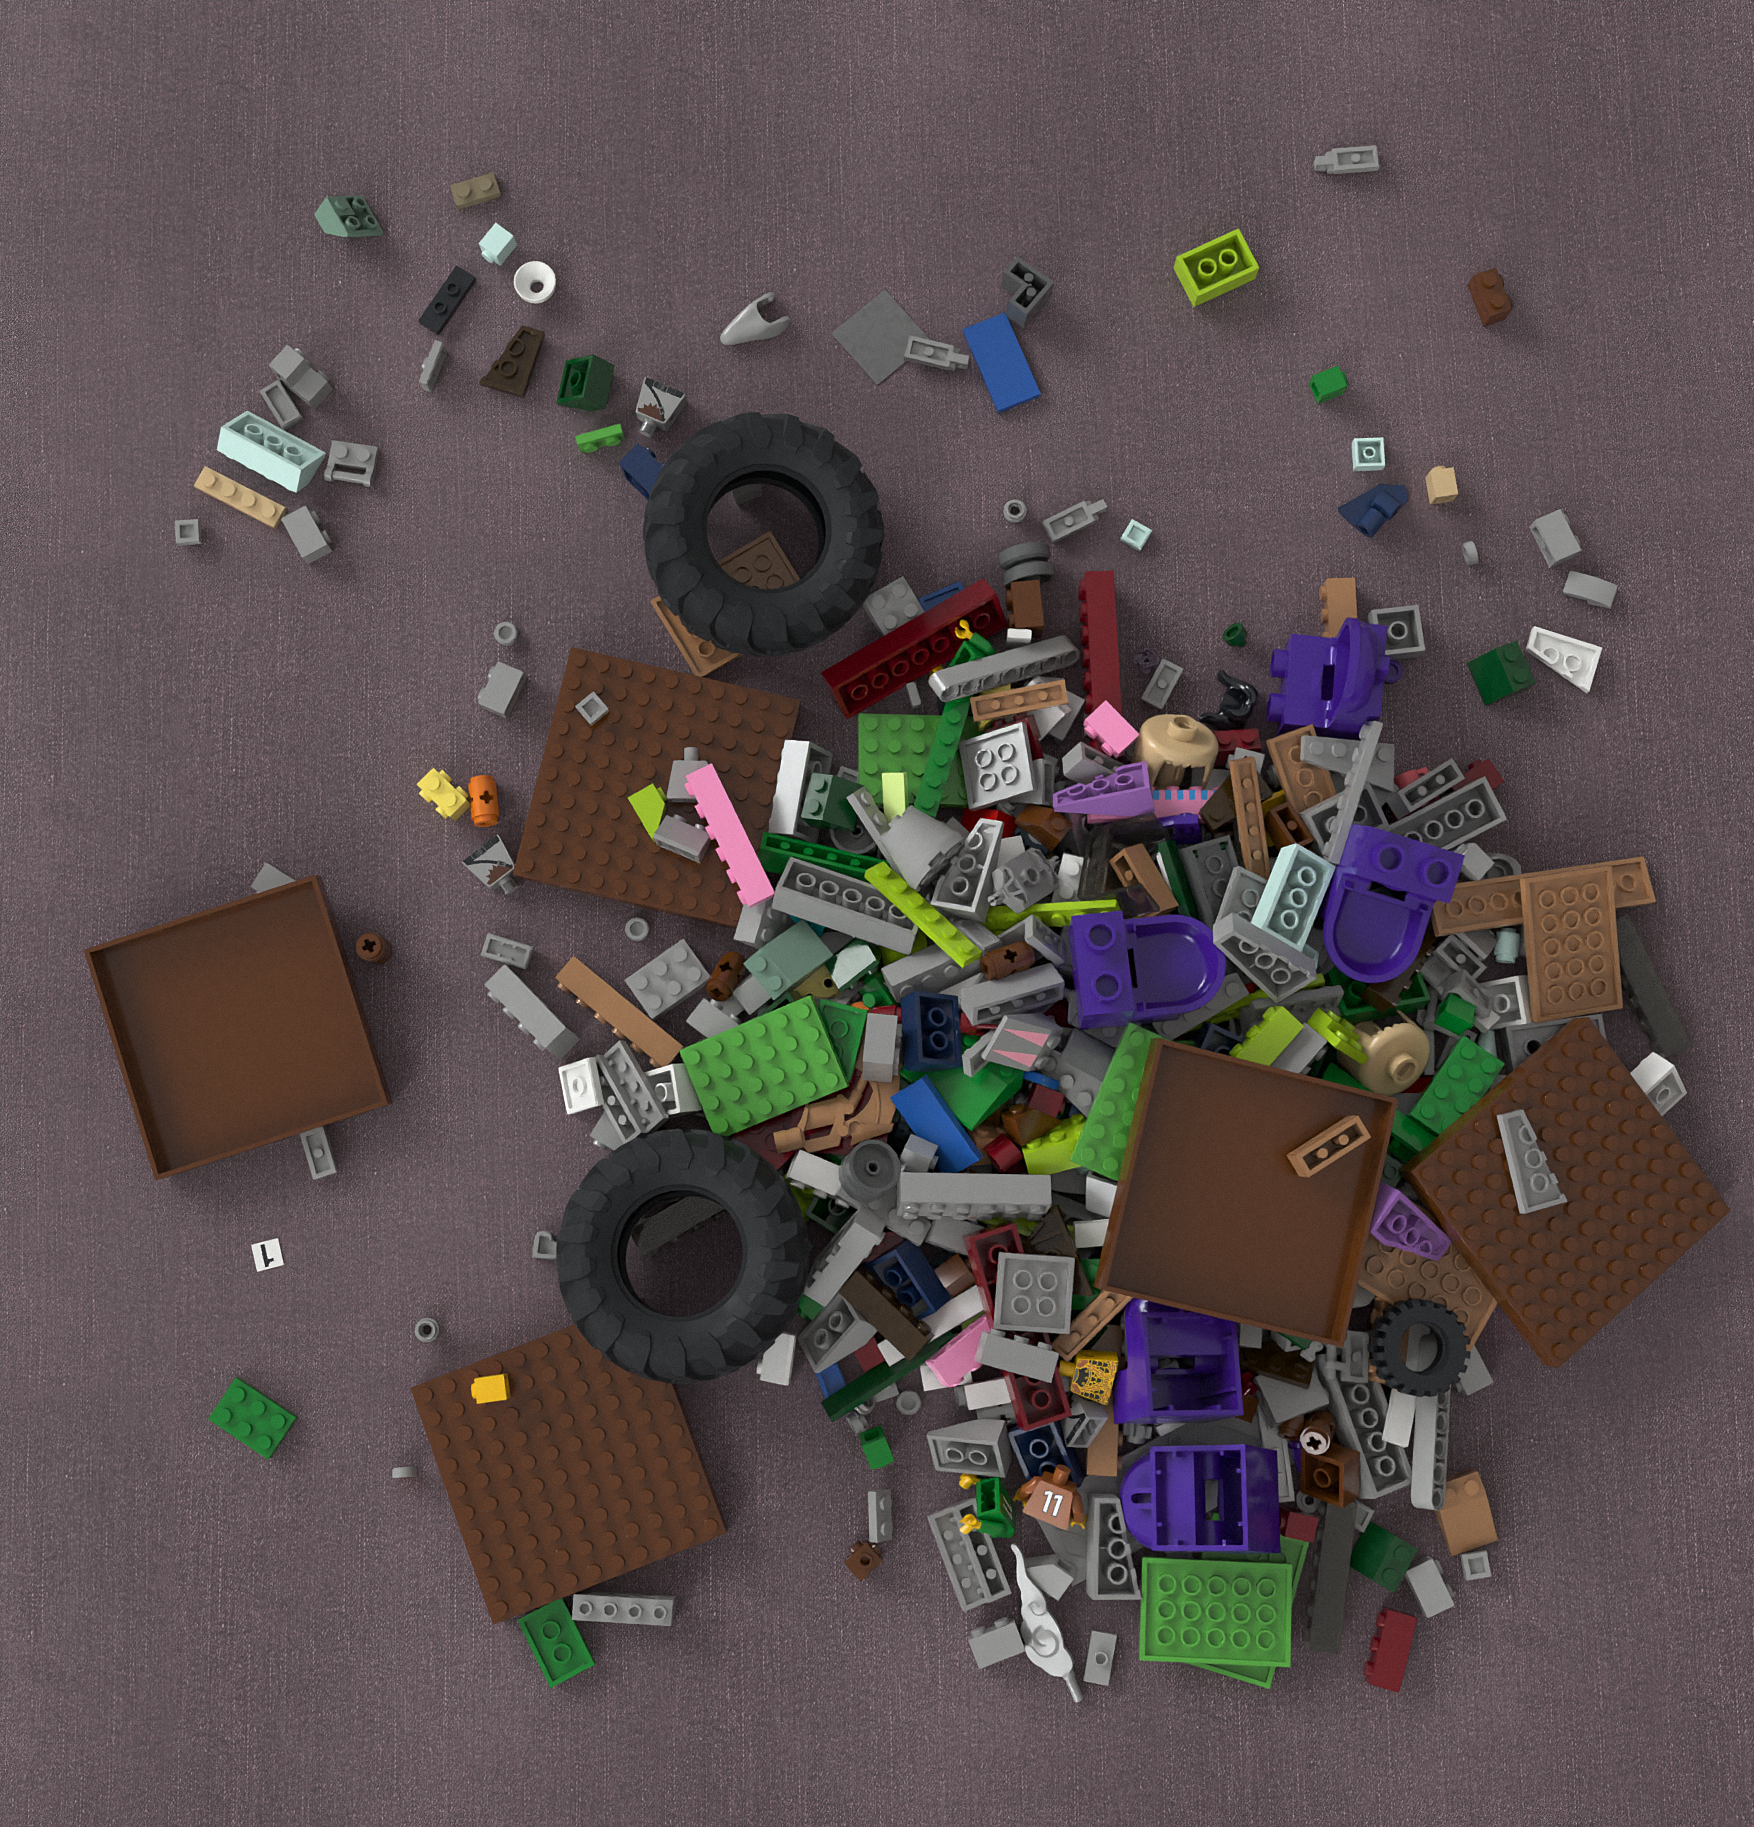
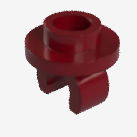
M1240 1371L1242 1395L1246 1396L1249 1393L1250 1396H1253L1259 1390L1251 1381L1253 1374L1249 1371Z

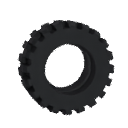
M1399 1300L1394 1302V1306H1387L1383 1309V1316L1375 1318L1373 1321L1376 1324L1375 1330L1370 1329L1368 1334L1369 1337H1372V1344H1367V1351L1372 1352L1373 1357H1370L1369 1360L1371 1366L1377 1368L1375 1371L1379 1379H1384L1387 1386L1412 1396L1433 1397L1437 1396L1438 1392L1445 1393L1449 1391L1450 1384L1456 1385L1461 1380L1458 1376L1459 1373H1465L1468 1367L1464 1365L1465 1358L1470 1359L1471 1351H1466V1345L1470 1344L1469 1336L1463 1335V1331L1466 1330L1463 1322H1458V1315L1453 1311L1447 1310V1306L1431 1300ZM1417 1323L1427 1325L1433 1331L1437 1340L1436 1357L1432 1364L1423 1371L1408 1369L1400 1355V1341L1404 1332L1410 1326Z

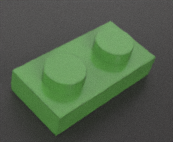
M620 424L575 436L580 452L585 451L586 453L594 452L598 447L605 445L615 446L620 441L625 440Z

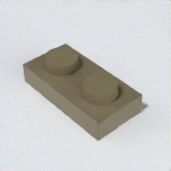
M493 172L450 185L458 210L501 197Z

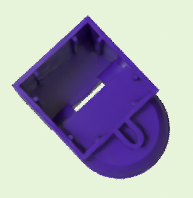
M1347 617L1336 637L1326 638L1291 634L1284 650H1273L1270 663V677L1281 678L1280 694L1270 693L1267 703L1266 721L1277 722L1276 737L1313 724L1317 737L1361 741L1359 733L1362 726L1366 725L1368 721L1378 722L1381 718L1383 680L1388 673L1390 656L1385 655L1387 625L1369 624L1357 618Z
M1352 824L1339 865L1333 864L1336 868L1316 915L1325 919L1323 929L1324 945L1335 967L1348 977L1367 983L1385 982L1402 974L1413 963L1419 952L1434 903L1439 901L1450 904L1465 855L1375 827ZM1370 882H1377L1392 890L1405 891L1406 894L1403 901L1368 891Z
M1122 911L1071 916L1068 940L1079 1030L1126 1026L1128 1022L1136 1025L1178 1020L1181 1014L1190 1013L1205 1006L1212 1000L1222 985L1226 971L1225 954L1213 943V931L1194 918L1184 915H1163L1123 920ZM1127 950H1131L1135 988H1132Z
M1133 1297L1125 1306L1128 1367L1115 1373L1112 1385L1114 1424L1208 1423L1244 1415L1236 1322ZM1158 1358H1193V1367L1191 1369L1173 1367L1157 1369Z
M1246 1444L1150 1447V1452L1139 1457L1124 1475L1120 1486L1119 1499L1125 1526L1139 1543L1152 1549V1551L1281 1553L1277 1450ZM1205 1479L1218 1480L1217 1503L1219 1521H1206Z

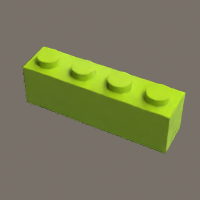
M1271 1006L1262 1015L1264 1019L1259 1025H1254L1248 1030L1246 1040L1242 1044L1238 1043L1234 1046L1229 1054L1232 1057L1270 1066L1304 1026L1283 1006Z

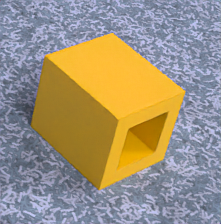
M508 1373L478 1377L474 1379L475 1383L471 1385L473 1399L476 1398L477 1404L511 1398Z

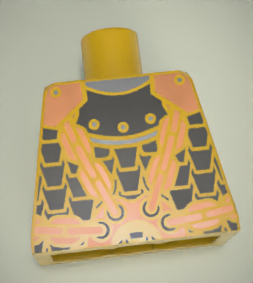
M1080 1350L1075 1354L1073 1362L1059 1360V1373L1062 1376L1069 1377V1389L1071 1392L1103 1405H1108L1118 1366L1117 1352Z

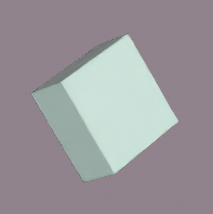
M1383 437L1354 438L1352 442L1353 471L1383 470L1385 466Z

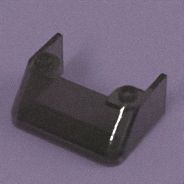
M1153 812L1098 826L1089 833L1077 892V898L1080 901L1117 899L1120 910L1123 912V919L1160 911V906L1142 883L1124 887L1109 862L1124 848L1142 843L1148 852L1149 845L1171 840V835Z

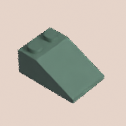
M802 919L759 949L743 964L771 998L776 1001L787 991H794L828 962L834 954L808 923Z

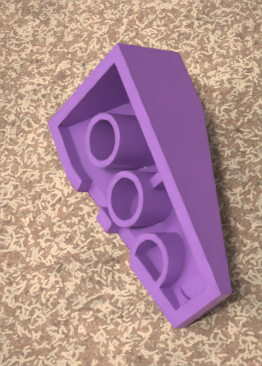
M1143 761L1116 768V773L1106 777H1103L1101 774L1094 777L1095 781L1087 785L1078 783L1054 793V812L1131 817L1155 812L1147 762Z
M1380 1181L1369 1232L1384 1245L1393 1246L1403 1251L1413 1252L1417 1255L1439 1261L1452 1241L1405 1195Z

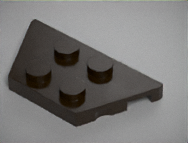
M1054 1205L1045 1218L1037 1224L1031 1235L1027 1236L1023 1241L1024 1254L1074 1257L1072 1294L1093 1296L1095 1292L1059 1205Z

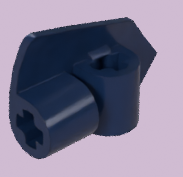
M1379 484L1338 507V512L1363 535L1372 538L1387 519L1391 520L1408 501L1405 485Z

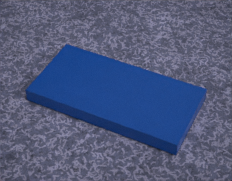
M1005 312L963 329V335L997 413L1040 397L1041 393Z
M927 1075L890 1097L915 1135L938 1145L935 1155L939 1158L936 1165L942 1173H957L983 1157Z

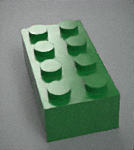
M1462 1036L1455 1042L1406 1116L1434 1137H1438L1485 1095L1505 1063L1467 1037Z

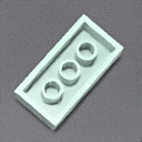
M1297 843L1282 847L1251 923L1302 952L1336 866Z

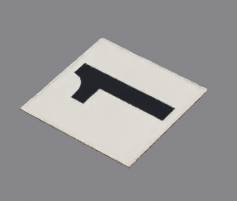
M278 1238L251 1245L257 1272L284 1265Z

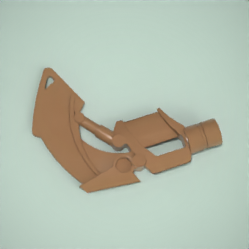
M866 1026L855 1066L862 1074L849 1099L840 1094L837 1095V1098L805 1104L798 1127L773 1133L778 1154L805 1148L808 1153L836 1147L839 1146L842 1138L845 1139L849 1136H852L851 1145L892 1131L894 1123L891 1124L896 1106L890 1097L899 1091V1070L903 1067L900 1060L898 1075L892 1076V1083L869 1081L873 1093L868 1104L858 1115L845 1121V1116H852L855 1113V1109L862 1097V1092L868 1082L867 1080H862ZM834 1124L830 1135L806 1141L804 1135L806 1130Z

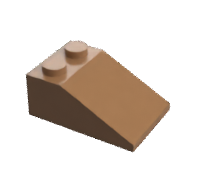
M1470 1468L1446 1476L1445 1504L1441 1510H1434L1450 1556L1497 1541L1487 1495L1478 1471Z

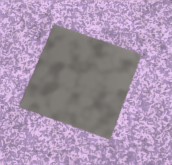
M886 290L881 292L831 333L876 385L906 362L904 355L909 336L930 340Z

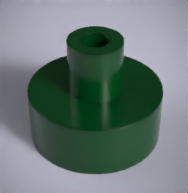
M1234 623L1224 631L1222 638L1228 646L1238 645L1241 648L1246 644L1247 630L1241 623Z

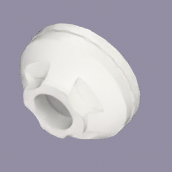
M527 262L517 270L514 276V287L518 295L526 302L542 303L548 300L555 291V274L543 262ZM535 282H541L544 285L543 290L539 293L531 291V285Z

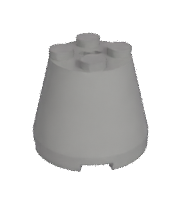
M910 805L904 811L902 817L899 815L895 816L888 825L891 829L884 832L879 838V841L887 850L908 885L917 892H920L938 877L937 874L959 854L965 845V838L960 832L916 809L913 805Z

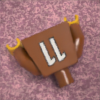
M1059 1464L1056 1466L1054 1474L1044 1471L1041 1477H1033L1023 1484L1013 1497V1501L1018 1499L1023 1502L1022 1506L1024 1509L1022 1513L1066 1531L1069 1525L1074 1527V1524H1080L1082 1529H1085L1088 1517L1085 1514L1081 1495L1076 1491L1077 1484L1068 1480L1071 1470L1067 1466Z

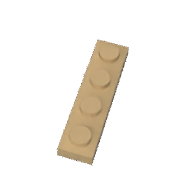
M206 466L194 484L196 489L274 529H277L281 518L287 512L284 506Z

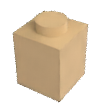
M1438 466L1432 468L1425 478L1430 505L1454 501L1458 495L1454 467Z

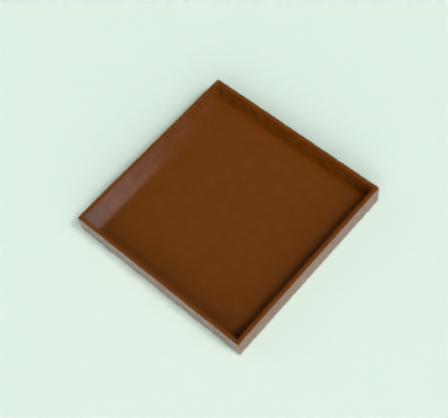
M571 647L513 875L517 879L737 929L743 908L737 894L741 889L737 882L732 884L726 872L730 867L726 860L721 861L716 851V848L720 847L716 838L711 840L701 864L662 848L656 842H653L628 797L652 783L656 789L661 787L667 797L673 761L684 760V748H698V761H707L708 764L712 763L758 857L763 832H769L773 797L776 793L778 782L777 774L780 771L782 760L781 752L784 748L785 740L794 739L801 710V700ZM594 691L607 706L609 712L591 726L575 706ZM664 801L667 807L664 818L666 815L673 818L675 814L687 820L686 823L695 827L696 824L704 827L709 826L706 817L701 819L695 808V805L699 803Z
M312 875L84 949L155 1180L165 1179L393 1104L321 876Z
M1589 1017L1573 1018L1399 1170L1543 1365L1555 1368L1562 1366L1731 1211ZM1515 1110H1524L1537 1137L1536 1143L1540 1151H1543L1547 1158L1545 1162L1550 1172L1555 1174L1558 1181L1557 1187L1560 1193L1565 1195L1568 1202L1526 1214L1519 1212L1497 1115Z
M1151 1038L1094 1287L1343 1348L1398 1099L1161 1038ZM1348 1115H1358L1371 1138L1312 1176L1299 1177L1287 1154Z
M575 1324L411 1387L493 1625L724 1535L729 1530L676 1384L645 1379L635 1373L631 1374L607 1360L600 1353L599 1349L595 1350L582 1336ZM508 1373L511 1398L477 1404L476 1398L473 1399L471 1385L475 1383L474 1379Z

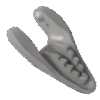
M769 292L740 312L724 329L720 340L724 345H735L772 338L781 334L788 327L791 319L788 316H783L772 323L763 320L757 308L773 302L776 296L773 292Z

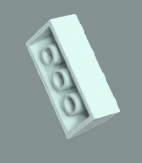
M249 411L242 413L221 427L217 451L225 454L228 458L242 463L247 468L255 470L267 479L273 480L295 493L310 483L326 455L322 450Z

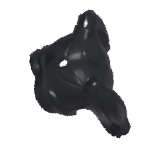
M1221 669L1217 673V680L1228 689L1220 703L1219 712L1203 713L1199 718V722L1209 723L1223 731L1242 730L1256 705L1258 691L1251 684L1231 677Z

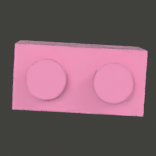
M1106 700L1085 719L1083 724L1087 735L1092 739L1097 738L1102 744V750L1111 757L1113 755L1116 759L1140 735Z

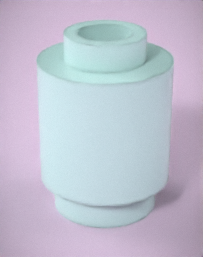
M1501 928V932H1496L1495 939L1498 941L1494 947L1496 962L1515 963V959L1518 958L1521 936L1516 933V929Z

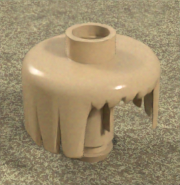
M1163 714L1146 720L1140 728V735L1136 741L1131 763L1147 762L1151 787L1154 785L1155 790H1165V787L1171 786L1179 787L1186 767L1191 765V768H1196L1197 766L1201 768L1203 766L1204 777L1201 787L1205 789L1219 749L1214 733L1202 723L1186 715Z
M1398 1010L1396 1011L1402 1016L1403 1023L1394 1024L1393 1027H1385L1384 1031L1374 1024L1373 1021L1354 1024L1355 1029L1353 1031L1360 1036L1357 1042L1364 1047L1362 1052L1369 1057L1364 1065L1338 1050L1340 1065L1351 1077L1372 1092L1385 1096L1396 1095L1413 1085L1424 1072L1430 1057V1042L1427 1035L1403 1012Z

